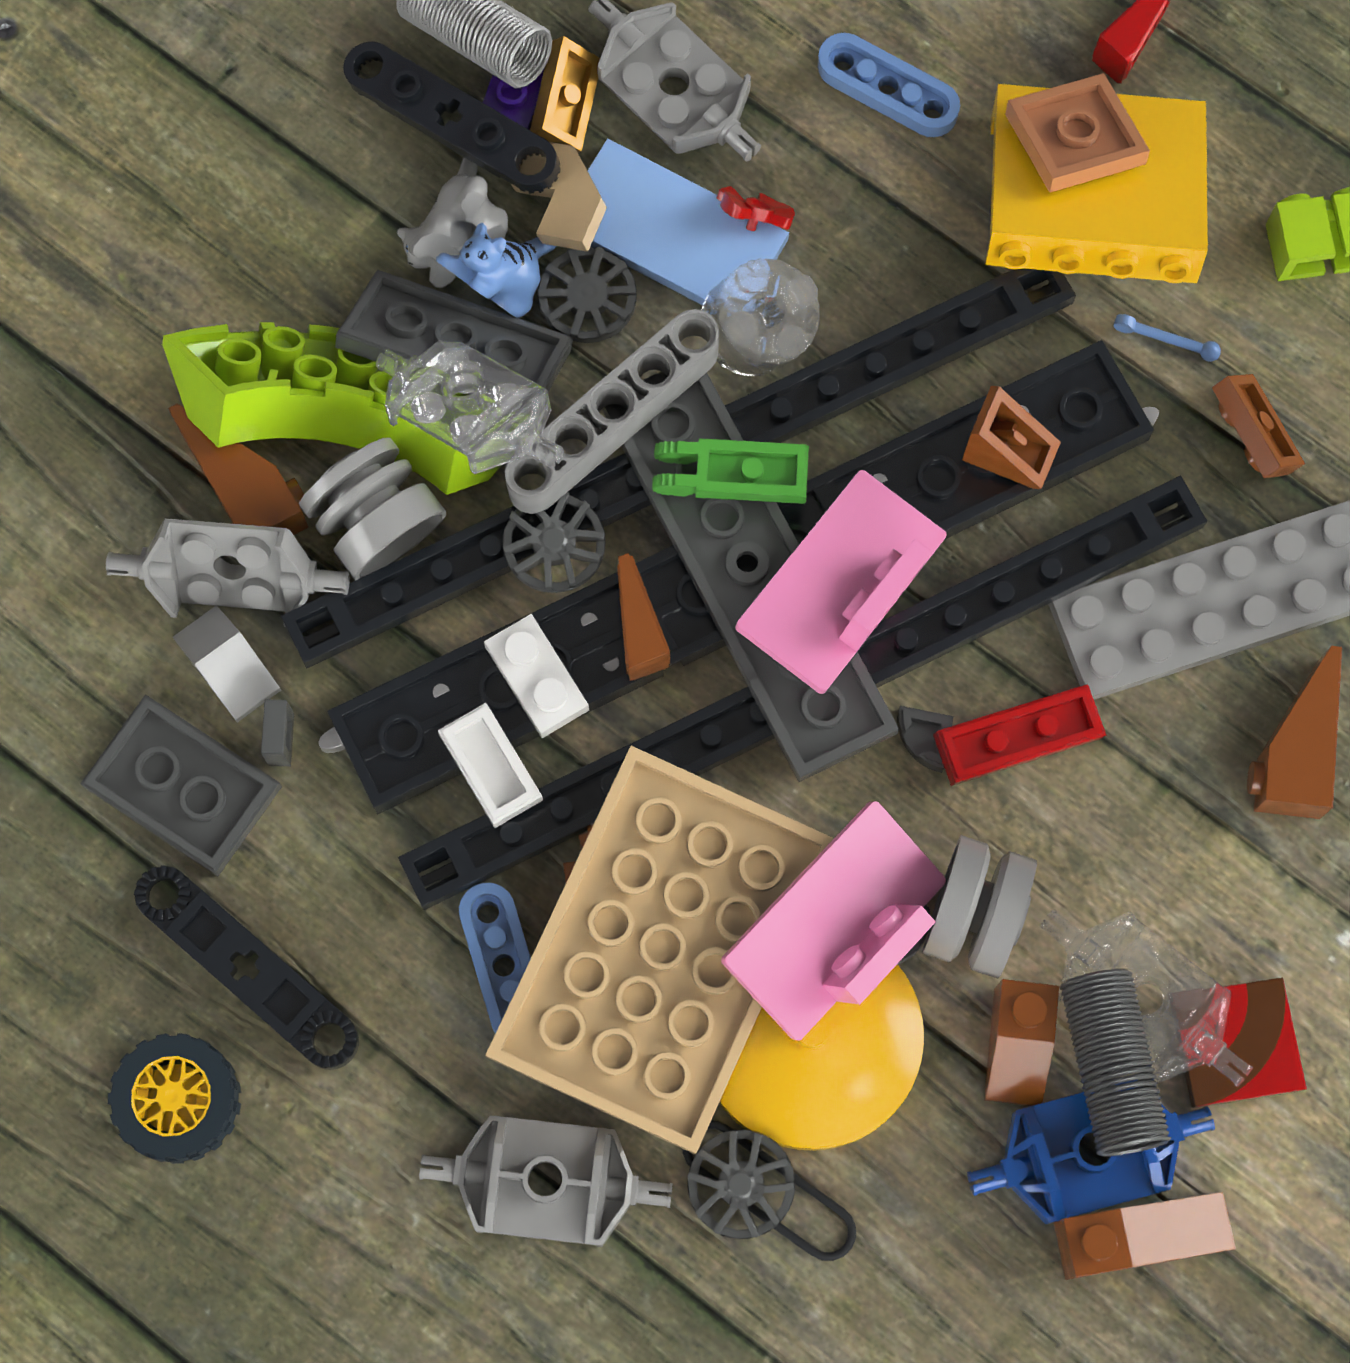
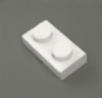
M532 614L484 641L485 648L541 738L589 711V704Z

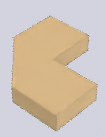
M549 142L554 147L559 158L560 173L557 175V181H554L549 189L547 187L541 193L535 191L534 194H530L551 198L536 235L542 244L588 252L607 207L575 147ZM533 154L532 157L526 156L527 159H523V164L519 165V172L525 175L537 174L544 168L546 158L542 157L541 154L539 156ZM511 184L515 192L529 194L528 191H520L518 187Z

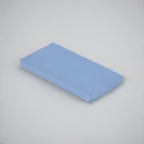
M607 138L587 170L607 207L590 247L604 248L605 251L624 260L627 266L738 324L786 245L789 232L770 223L760 221L756 231L747 230L748 219H735L725 213L720 206L721 201L716 199V194Z

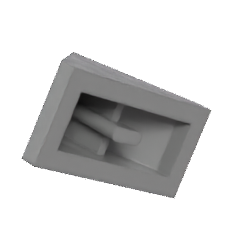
M217 605L172 637L237 723L264 704L265 699H270L281 691L243 635Z

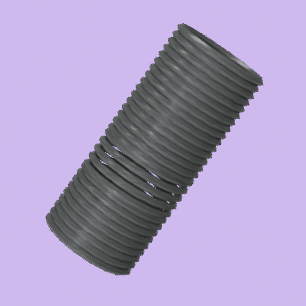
M1109 969L1087 973L1071 978L1060 986V990H1062L1061 995L1064 996L1062 1001L1065 1002L1063 1006L1066 1007L1067 1023L1070 1024L1071 1040L1074 1041L1072 1045L1075 1047L1073 1051L1076 1052L1077 1068L1080 1069L1079 1075L1082 1077L1080 1082L1084 1084L1082 1089L1085 1090L1084 1096L1087 1097L1085 1103H1087L1086 1108L1089 1109L1090 1125L1093 1126V1137L1096 1138L1094 1140L1097 1144L1095 1148L1098 1149L1097 1154L1100 1156H1117L1140 1152L1162 1146L1171 1139L1168 1136L1170 1132L1167 1130L1168 1125L1165 1124L1167 1121L1164 1118L1166 1114L1163 1113L1164 1108L1161 1107L1163 1102L1160 1101L1162 1098L1159 1096L1160 1089L1156 1087L1158 1084L1155 1081L1156 1075L1152 1074L1155 1069L1151 1067L1153 1061H1151V1051L1148 1050L1147 1034L1144 1033L1143 1017L1140 1016L1142 1012L1139 1010V1000L1136 999L1138 996L1135 994L1137 989L1134 988L1135 983H1133L1134 978L1131 977L1132 972L1127 969Z

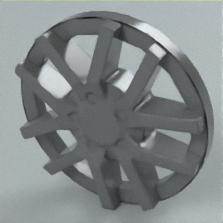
M569 492L555 502L557 505L551 517L544 510L534 513L542 522L536 528L522 519L526 514L525 512L516 509L514 512H511L504 530L503 550L510 570L522 583L541 592L561 593L583 585L596 573L604 557L606 542L601 520L586 501L571 496ZM566 505L578 509L569 523L560 520ZM585 516L590 520L595 531L578 529ZM517 526L528 537L512 543L513 532ZM576 542H596V552L576 548ZM533 548L535 553L533 556L520 564L516 562L514 554ZM570 559L590 563L586 569L574 577ZM544 563L545 582L528 575L526 572ZM564 564L568 580L552 582L551 566Z
M731 1130L707 1141L695 1155L687 1177L690 1202L698 1218L715 1233L734 1239L755 1238L775 1228L788 1213L795 1194V1174L791 1161L785 1151L773 1139L768 1138L764 1134L755 1133L752 1130ZM746 1138L752 1140L750 1160L738 1161L737 1139ZM729 1140V1163L709 1153L714 1147ZM761 1143L777 1156V1161L757 1166ZM704 1159L722 1169L718 1180L698 1174ZM783 1167L786 1183L765 1185L762 1173ZM697 1182L717 1189L703 1205L698 1196ZM785 1191L782 1205L775 1212L763 1194ZM720 1198H723L730 1207L718 1223L706 1211ZM756 1202H759L770 1218L769 1221L756 1227L748 1209L749 1206ZM737 1209L740 1210L748 1229L737 1230L726 1227V1224Z

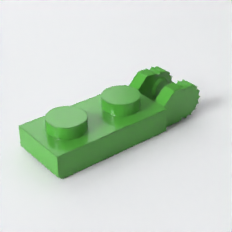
M699 438V442L656 443L654 449L655 459L664 463L676 464L697 462V475L657 474L652 480V490L657 492V494L685 497L696 494V498L805 504L809 445Z

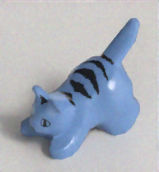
M480 223L474 230L473 235L464 243L460 250V255L441 253L437 256L436 261L487 299L490 298L508 313L519 318L529 312L533 305V297L541 280L538 259L553 251L557 246L542 244L538 237L522 244L506 241L502 237L491 239L487 233V227Z

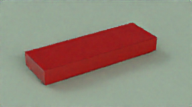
M1088 684L944 728L933 734L951 786L1084 745L1106 736Z

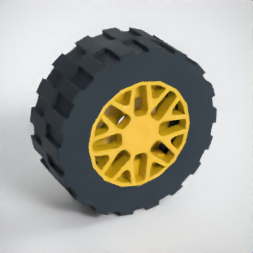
M167 1033L156 1035V1039L151 1041L144 1040L136 1045L137 1048L131 1054L126 1053L120 1061L122 1063L117 1072L114 1071L110 1081L113 1083L111 1093H108V1104L111 1105L112 1109L110 1118L113 1125L119 1129V1136L125 1143L144 1156L172 1164L184 1163L186 1160L196 1161L205 1157L204 1154L208 1151H215L223 1144L221 1141L227 1134L230 1135L235 1127L233 1123L236 1114H240L241 1104L238 1102V1093H241L240 1083L235 1078L234 1073L236 1072L234 1068L224 1058L222 1053L202 1039L193 1038L188 1034L177 1033V1036H170Z

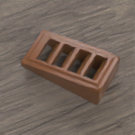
M627 553L618 556L619 564L617 565L626 671L629 675V680L633 681L669 668L670 650L633 555L630 556Z

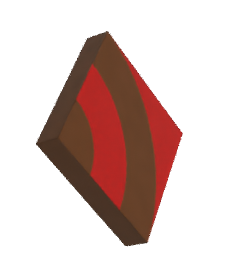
M1283 977L1173 994L1169 997L1192 1109L1301 1092L1307 1089Z

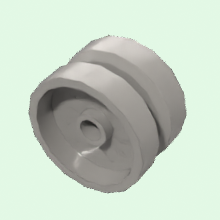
M960 835L945 874L946 883L940 889L932 914L935 923L928 930L922 954L951 962L960 953L967 933L971 932L974 935L968 954L970 969L998 979L1006 966L1013 946L1017 944L1031 901L1030 892L1035 877L1037 860L1009 851L999 860L992 880L989 882L985 880L991 858L988 844Z

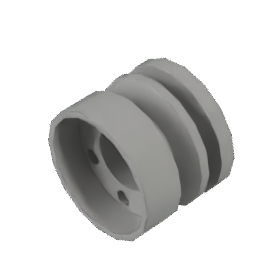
M391 438L379 439L340 459L320 477L299 502L300 508L308 518L321 516L315 525L321 536L347 528L348 531L341 537L333 550L355 581L398 560L425 539L446 516V510L425 483L410 486L402 491L398 489L411 473L412 465L407 459L394 462L399 454V448Z

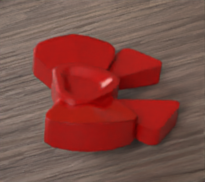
M727 186L719 189L716 197L717 200L721 201L720 206L722 210L735 219H748L746 229L750 231H756L759 221L788 230L795 216L794 208L778 202L763 193H759L758 198L749 197L745 200L733 187Z

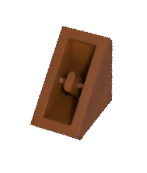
M991 386L970 434L962 460L1030 488L1042 489L1061 442L1000 386Z

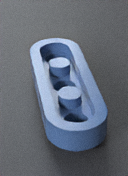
M834 34L821 45L818 56V72L823 81L831 87L926 137L943 136L955 126L960 110V100L956 91L948 84L854 34ZM847 62L851 65V68L840 70L836 68L835 64ZM888 85L893 87L896 92L884 94L879 88ZM933 109L938 111L941 116L929 118L924 114V111Z
M480 883L471 887L462 897L459 905V916L489 1019L496 1034L531 957L510 893L498 884ZM486 905L495 906L499 910L497 919L491 923L480 921L478 913L482 907ZM501 958L513 960L515 963L513 972L508 976L497 975L494 972V965L497 960Z

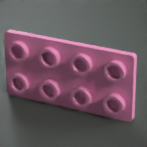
M860 470L741 616L735 628L745 638L816 692L824 694L941 545L947 534L942 528L869 473Z
M868 802L722 956V964L791 1039L801 1040L836 1002L860 1005L933 926L935 920L923 907L945 885L946 878L879 802Z

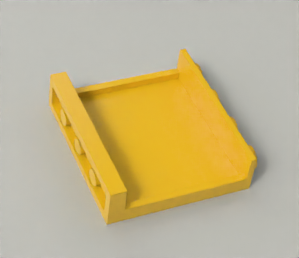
M1007 84L997 85L991 116L990 134L994 135L991 222L985 265L1006 267L1008 269L1024 268L1058 271L1063 274L1105 275L1119 279L1163 280L1169 283L1198 282L1208 251L1206 101L1117 94L1150 150L1146 165L1049 193L1005 115L1008 100L1049 88Z

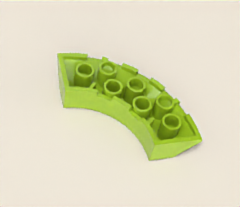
M260 322L259 331L229 333L228 325L223 324L163 335L162 345L187 417L218 448L252 440L295 438L320 440L361 449L379 439L391 438L399 448V454L394 462L407 459L412 465V471L431 482L445 495L488 481L536 428L540 421L541 415L538 413L536 417L335 348L336 334L340 329L337 327L309 324L308 333H303L289 327H275L274 322Z

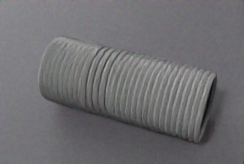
M397 0L396 7L400 17L514 88H522L532 83L542 73L549 60L552 50L550 31L501 0Z

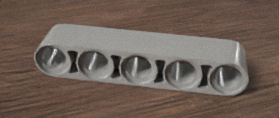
M697 309L686 310L677 315L519 449L509 459L504 471L509 499L514 507L521 512L529 514L541 512L551 507L714 366L718 357L719 330L714 318L707 312ZM688 336H699L705 339L707 344L700 349L693 350L686 348L681 342ZM649 370H659L667 375V378L659 384L646 383L640 377ZM611 404L621 405L627 410L624 416L618 419H608L599 413L602 408ZM568 439H579L586 444L583 451L572 455L565 454L558 449L562 442ZM526 474H539L545 478V482L534 490L522 489L517 485L521 477Z

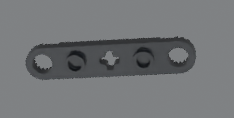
M364 42L355 46L347 54L343 70L352 89L358 92L359 95L375 102L382 109L498 178H503L518 187L520 191H528L529 194H534L535 191L541 193L544 191L543 189L547 187L549 189L552 187V183L557 181V175L560 173V161L554 147L544 138L381 43ZM372 59L374 61L379 59L380 62H383L382 70L375 77L370 79L358 77L360 74L358 70L362 69L361 64L365 65L366 60L371 62ZM458 109L461 120L458 123L450 120L445 124L441 115L445 111L453 114ZM533 154L536 156L541 154L542 157L546 158L544 168L537 174L525 175L519 172V165L523 164V159H527L526 156L532 157Z
M165 865L152 867L151 870L142 874V877L136 883L137 886L134 891L136 905L142 914L312 1064L322 1069L334 1070L347 1065L354 1058L359 1047V1035L352 1021L178 869ZM163 880L175 882L179 889V898H177L176 904H173L171 908H166V910H157L152 907L149 895L153 886ZM254 953L257 954L259 958L256 960L255 966L260 971L254 979L246 975L242 976L238 981L234 979L233 976L238 970L233 963L234 959L240 954L247 959ZM326 1025H337L343 1029L345 1034L343 1049L332 1056H323L316 1051L314 1046L316 1033Z

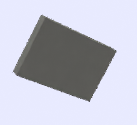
M146 694L80 783L85 789L217 877L282 788L278 781Z

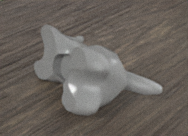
M465 157L462 160L458 174L442 186L437 200L426 219L418 227H403L397 230L398 236L404 242L408 264L416 269L430 267L429 280L434 287L443 288L456 277L455 274L436 261L439 254L460 255V250L464 243L473 235L474 230L480 223L487 227V233L491 239L498 237L505 239L508 230L506 211L491 203L487 197V182L483 177L476 175L477 165Z

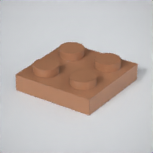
M1104 73L1008 100L1005 115L1049 193L1146 165L1150 150Z

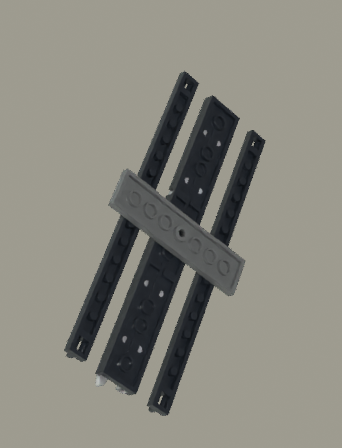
M1024 268L1012 269L727 405H724L710 377L706 373L621 446L625 452L624 454L598 465L568 492L571 496L586 501L601 520L603 527L647 506L653 505L673 545L637 562L636 566L670 650L669 667L678 662L685 666L727 646L748 687L539 788L538 790L543 797V801L494 828L487 814L399 856L398 859L423 910L441 903L587 831L595 823L630 746L699 776L775 738L798 782H801L898 734L899 727L877 689L878 687L1204 528L1207 519L1180 475L881 621L824 694H819L736 630L735 626L749 606L860 470L869 473L942 528L947 534L945 538L947 539L1149 441L1154 431L1153 425L1159 416V410L1155 407L1142 408L1103 340L1002 387L1008 395L1061 442L1042 489L1030 488L962 460L970 434L986 399V396H983L808 480L805 504L696 498V494L685 497L668 496L653 492L652 480L657 474L697 475V462L676 464L664 463L655 459L654 449L656 443L664 441L699 442V438L782 443L1073 304L1076 294L1065 275L1058 271ZM1048 280L1047 285L1042 286L1028 294H1026V292L1024 291L1043 281ZM661 371L643 381L649 384H659L667 378V375ZM617 404L607 405L602 408L608 419H618L627 412L624 407ZM557 503L544 510L549 517L552 516ZM1175 503L1178 504L1177 507L1157 517L1154 516L1155 513ZM566 505L560 520L569 523L578 509ZM512 506L349 583L347 595L328 593L282 615L284 624L306 669L511 572L504 555L503 534L511 512H514L517 508ZM526 513L522 517L523 520L535 528L542 523L535 514ZM585 516L578 529L595 531L592 523ZM517 526L513 532L512 543L528 537ZM533 548L516 553L514 556L516 562L520 564L535 553ZM618 572L530 613L537 621L589 704L588 712L664 676L666 669L633 681L629 680L625 662ZM526 616L327 711L334 727L321 736L319 746L325 753H335L346 749L377 815L462 774L439 736L438 730L484 703H487L513 748L540 736L484 644L485 640ZM333 619V624L303 637L302 633ZM450 858V863L421 877L419 876V873Z

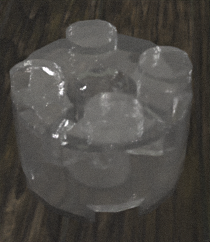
M763 258L750 260L726 276L708 293L701 308V311L711 315L718 324L719 359H717V362L738 375L762 376L785 366L806 351L812 344L819 328L820 305L817 299L818 288L812 278L802 274L798 269L781 260Z

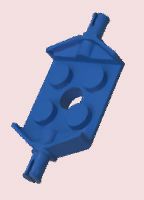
M1084 1092L1013 1112L1004 1159L1000 1160L998 1165L972 1172L968 1171V1182L971 1183L990 1177L991 1180L970 1186L973 1196L1002 1187L1011 1188L1045 1224H1049L1064 1218H1070L1171 1190L1179 1142L1185 1140L1184 1137L1215 1130L1214 1119L1191 1124L1193 1121L1212 1116L1208 1106L1177 1115L1176 1112L1170 1113L1162 1105L1161 1107L1164 1108L1163 1113L1166 1114L1164 1118L1167 1120L1165 1124L1168 1125L1167 1130L1170 1131L1168 1136L1171 1137L1168 1143L1140 1152L1109 1156L1103 1165L1094 1166L1084 1161L1079 1153L1081 1138L1087 1133H1094L1092 1131L1093 1126L1090 1125L1089 1109L1086 1108L1087 1103H1085L1087 1097L1084 1096Z

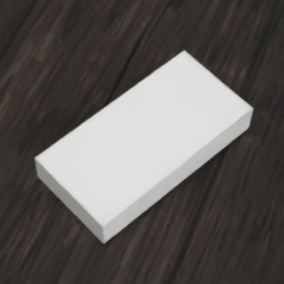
M487 703L438 730L439 736L494 828L543 801L540 791Z

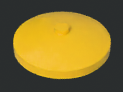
M897 964L860 1005L836 1002L801 1040L791 1039L762 1007L719 1104L744 1129L752 1130L761 1135L764 1134L782 1147L797 1150L814 1151L844 1146L869 1135L879 1128L895 1113L910 1092L918 1075L923 1054L924 1028L922 1014L914 989L903 970Z

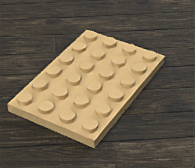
M630 746L485 1056L696 1154L762 1008L722 964V956L834 838L636 747Z

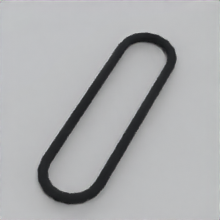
M711 1120L708 1129H717L723 1133L733 1130L728 1125L717 1120ZM746 1138L737 1139L738 1144L751 1152L752 1142ZM683 1149L685 1161L690 1167L694 1159L691 1152ZM762 1149L759 1150L758 1158L766 1164L777 1161ZM700 1166L698 1174L718 1180L716 1176ZM783 1167L775 1169L783 1176H785ZM795 1174V1184L833 1210L845 1221L848 1228V1237L845 1244L839 1250L823 1252L816 1249L781 1223L773 1229L811 1256L822 1261H834L844 1257L852 1249L856 1240V1225L852 1216L838 1203ZM755 1204L748 1207L749 1211L762 1221L767 1222L770 1220L766 1212Z

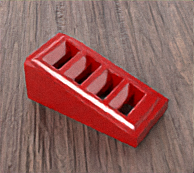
M1171 0L1135 1L1099 35L1092 55V61L1116 83L1121 84L1130 73Z

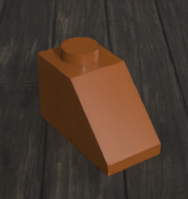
M1002 979L994 988L984 1101L1025 1106L1043 1103L1055 1044L1059 986Z

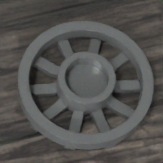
M590 247L588 252L568 249L567 252L555 258L545 268L538 288L539 306L545 321L554 331L573 337L575 342H599L616 335L630 321L636 307V284L625 261L605 251L604 248ZM593 259L589 272L584 273L579 260ZM601 261L613 267L601 277L597 275ZM571 263L576 276L572 278L560 269ZM619 274L622 275L627 286L607 287V283ZM554 276L565 283L567 289H548V285ZM628 295L625 309L610 301L609 296ZM547 298H567V302L552 312L548 307ZM605 309L618 316L615 322L606 327L601 316ZM570 310L576 315L572 328L557 320ZM593 318L598 330L581 331L583 319Z

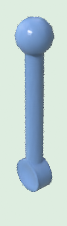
M1118 314L1115 318L1113 327L1117 331L1122 333L1135 332L1199 353L1202 359L1207 362L1217 360L1221 354L1220 346L1214 341H1208L1203 344L1136 322L1135 318L1126 314Z

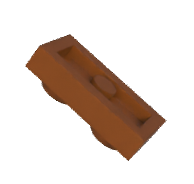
M1253 374L1227 376L1212 387L1220 401L1218 407L1222 417L1230 426L1236 429L1246 446L1244 452L1248 462L1264 478L1290 475L1305 464Z

